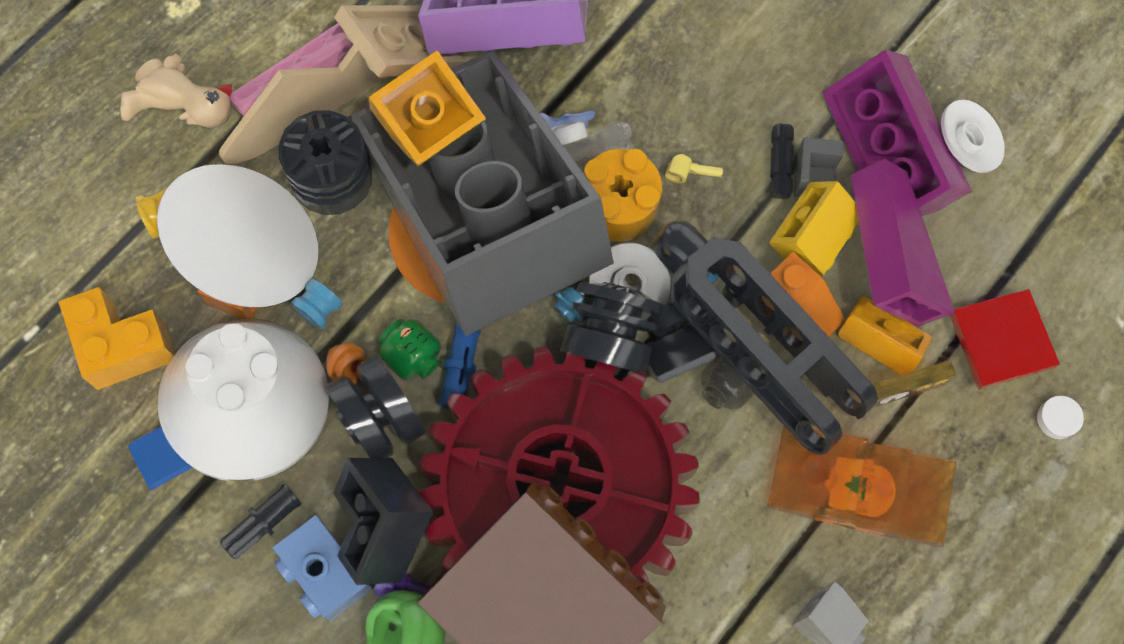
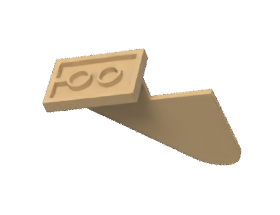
M342 5L334 18L344 30L346 38L353 43V46L339 66L278 70L221 146L219 156L224 163L237 164L266 153L279 145L285 128L297 117L311 111H334L387 77L400 76L428 57L418 17L422 5ZM458 52L455 54H440L450 69L465 62Z

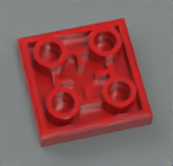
M1030 289L957 308L950 315L978 390L1051 370L1060 365Z

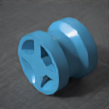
M310 279L305 285L306 292L301 297H295L290 306L308 323L322 330L327 324L329 314L338 311L343 303L323 284L315 279Z

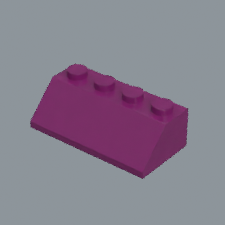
M884 50L822 92L857 170L864 169L867 164L873 161L887 159L907 171L922 216L937 212L972 192L957 159L946 145L941 125L908 56Z

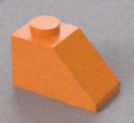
M792 252L770 273L828 337L845 322V318L824 279L796 253ZM761 296L762 299H763L771 308L774 309V307H773V305L771 304V302H770L767 298H765L764 296Z

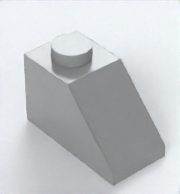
M833 582L814 594L791 626L814 644H862L866 635L861 631L868 623V619L845 590L836 582Z

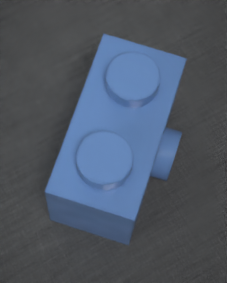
M316 515L272 547L280 557L274 562L276 568L289 584L296 579L305 592L299 599L314 618L322 615L324 619L331 622L372 590L370 585L355 584L337 557L341 546Z

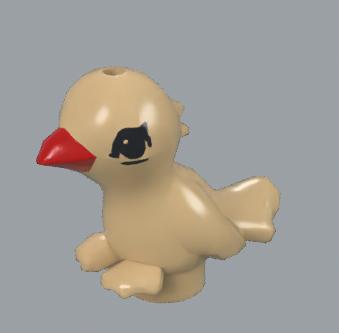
M176 53L173 56L166 57L164 63L159 59H151L144 63L135 75V80L138 82L136 90L121 94L120 116L123 121H130L140 111L148 108L170 111L184 109L185 112L179 116V119L186 120L188 125H199L205 128L218 127L224 124L230 117L232 84L218 87H204L193 84L184 75L185 66L181 63L182 58Z

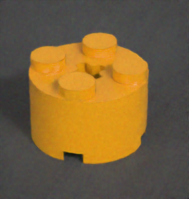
M639 149L608 150L590 160L585 165L583 174L601 197L609 240L623 242L643 235L657 215L662 194V181L655 165Z

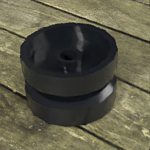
M377 355L370 357L357 366V375L366 389V392L362 395L352 380L343 375L324 386L338 409L335 412L356 446L360 444L369 458H389L393 455L394 446L384 431V428L387 426L391 428L400 442L407 445L426 434L411 404Z

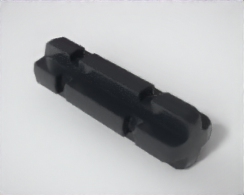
M775 124L771 131L773 148H771L770 177L772 182H770V196L774 199H789L793 192L791 175H793L794 145L792 141L794 140V128L790 124Z

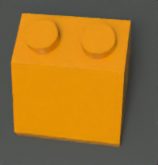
M435 51L369 96V108L392 140L417 166H420L486 120V117L438 51Z

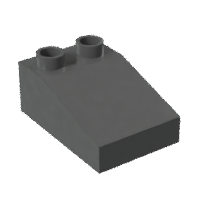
M494 50L451 69L486 117V120L420 166H417L392 140L369 107L350 115L352 122L358 126L362 134L367 154L376 175L432 280L465 336L494 322H498L506 316L614 264L601 197Z

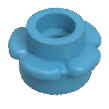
M571 286L566 287L561 293L559 291L555 292L558 302L554 307L569 323L575 318L579 322H583L585 320L584 315L573 310L572 306L573 302L589 305L587 301Z

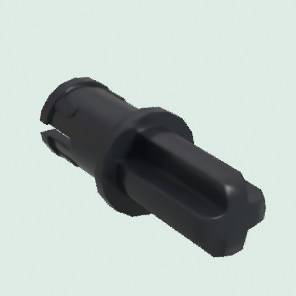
M285 484L280 486L279 490L255 510L251 507L248 510L250 514L221 538L220 544L233 559L239 558L267 533L270 536L274 534L272 529L292 511L302 505Z

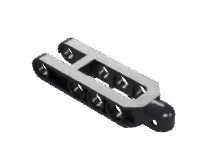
M675 220L664 226L654 239L653 247L659 260L673 274L671 286L672 304L805 449L817 455L828 453L842 438L840 423L799 378L805 374L825 397L830 396L844 412L855 416L857 419L863 418L878 401V394L873 384L741 242L716 237L707 241L688 221ZM664 246L668 249L670 255L664 252ZM733 265L737 266L743 272L746 280L742 279L737 274ZM708 272H711L712 275L716 273L737 296L736 301L740 305L744 303L766 327L764 331L769 336L772 334L794 357L788 365L708 280ZM761 296H764L771 302L774 310H771L764 303ZM695 297L702 301L707 311L703 310L698 305ZM790 327L799 332L803 341L794 336ZM724 329L728 330L732 334L736 342L728 338V336L725 334ZM753 360L763 368L765 374L755 367ZM847 389L853 391L859 397L861 403L855 401ZM811 424L817 427L825 438L819 436L813 430Z

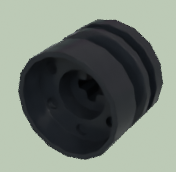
M331 110L311 111L297 117L285 128L279 141V161L296 199L305 208L321 215H340L354 209L366 198L372 185V166L367 154L365 141L358 126L346 115Z
M579 282L576 292L594 299L593 305L573 302L572 309L588 317L587 326L567 325L560 352L567 353L569 351L572 355L584 357L588 360L599 361L616 366L617 368L633 372L640 371L646 374L652 347L636 339L637 331L657 332L658 325L642 320V313L661 316L664 305L650 299L643 292L617 284Z

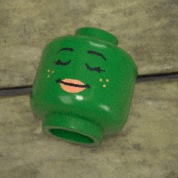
M396 320L380 336L379 343L381 348L379 355L402 380H412L418 376L424 380L440 365V361L437 359L441 350L440 341L419 320Z

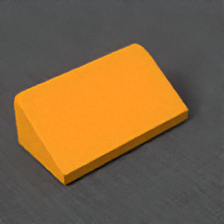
M863 295L860 296L838 332L839 338L904 377H909L920 363L932 339L931 335L911 323L875 307L873 301Z

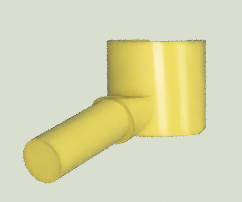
M679 154L673 157L668 164L665 178L680 184L686 182L688 173L721 178L723 168L692 163L691 158L684 154Z

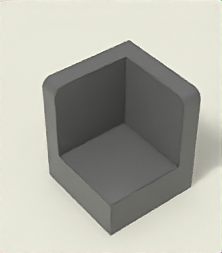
M803 138L796 154L794 197H800L810 182L836 180V168L843 157L844 141Z

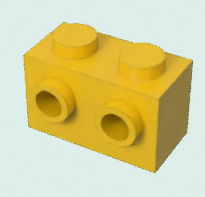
M838 181L810 182L769 244L783 260L794 252L816 273L824 276L833 266L836 256L846 241L852 237L859 223L856 202Z

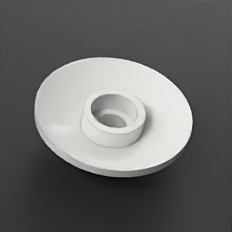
M957 100L949 104L942 114L941 129L946 145L953 156L962 165L975 172L987 173L996 169L1003 161L1005 146L1002 133L993 117L983 107L969 100Z
M622 243L612 246L611 251L614 264L590 275L589 283L591 284L607 282L643 292L650 299L663 305L666 304L671 291V277L668 268L659 260L654 250L637 243ZM627 274H635L639 278V284L637 286L628 285L625 276ZM642 313L641 319L646 321L651 314Z

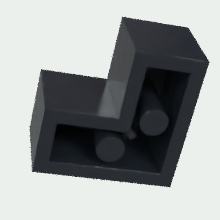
M348 458L333 493L352 520L337 557L356 585L402 582L424 531L429 524L433 510L393 458Z

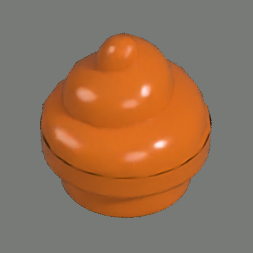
M350 342L330 348L326 358L328 375L333 380L343 375L350 378L353 383L358 382L360 379L357 375V366L367 360L364 350Z

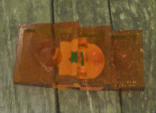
M783 425L768 508L853 530L944 548L957 463L952 460L914 455L910 449L869 443L868 438L843 434L839 442L828 453L817 455L805 449ZM814 430L819 436L825 438L821 431Z

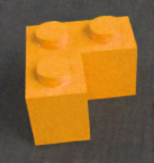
M100 287L58 301L81 376L97 390L168 365L175 355L166 324L153 309L120 321L114 301Z

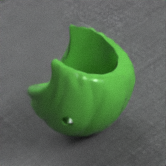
M398 590L383 595L371 607L366 618V644H444L445 630L418 604L419 600L423 597L422 594L414 591Z

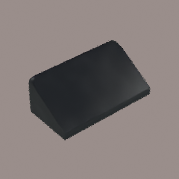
M690 324L647 344L652 347V352L646 372L654 380L663 383L720 357V355Z

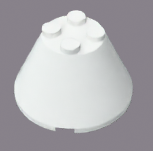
M256 319L226 321L213 325L193 336L170 360L162 376L158 392L160 424L166 439L175 452L197 471L225 481H229V479H265L294 465L305 456L317 441L328 414L329 394L324 388L328 384L323 365L314 350L306 341L291 330L272 322Z

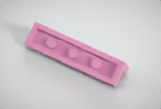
M339 23L335 24L231 93V105L244 117L278 70L338 67L353 46V43L346 38L344 30Z

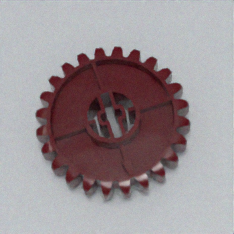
M537 347L535 349L533 367L524 369L520 360L513 354L504 356L502 358L503 378L499 381H496L489 373L482 370L472 375L476 395L474 400L456 393L447 399L449 412L456 424L437 422L433 423L428 431L433 444L443 453H431L423 456L419 461V469L422 475L433 483H437V485L427 487L421 491L420 495L433 510V515H443L429 525L426 530V536L430 544L434 546L456 544L443 561L445 571L447 572L525 493L534 480L542 487H550V483L554 482L556 474H564L568 476V485L565 486L563 496H560L563 501V507L567 511L570 509L584 513L581 516L575 517V519L582 518L596 532V539L608 551L612 549L620 553L630 566L629 571L642 583H650L644 568L657 575H669L675 568L676 561L671 551L665 545L683 546L689 542L693 534L689 524L677 515L693 512L700 504L699 492L689 486L680 484L694 476L699 468V461L693 455L675 453L684 444L689 434V429L685 423L673 422L665 425L662 423L671 404L669 397L666 394H657L644 400L641 394L646 375L640 371H634L622 381L614 378L616 366L598 361L594 369L585 367L584 357L572 355L569 351L566 354L564 364H555L552 353L547 347ZM551 452L550 459L540 457V455ZM578 457L584 459L593 470L578 467Z

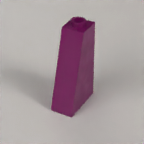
M883 159L873 161L867 164L864 169L851 174L874 306L917 327L953 314V305L907 171L889 160Z

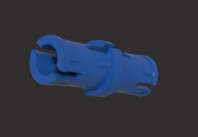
M458 324L454 326L455 331L449 359H445L443 364L446 375L441 399L438 403L440 407L449 409L447 399L454 393L467 397L470 377L476 373L477 366L473 362L481 330L465 336Z

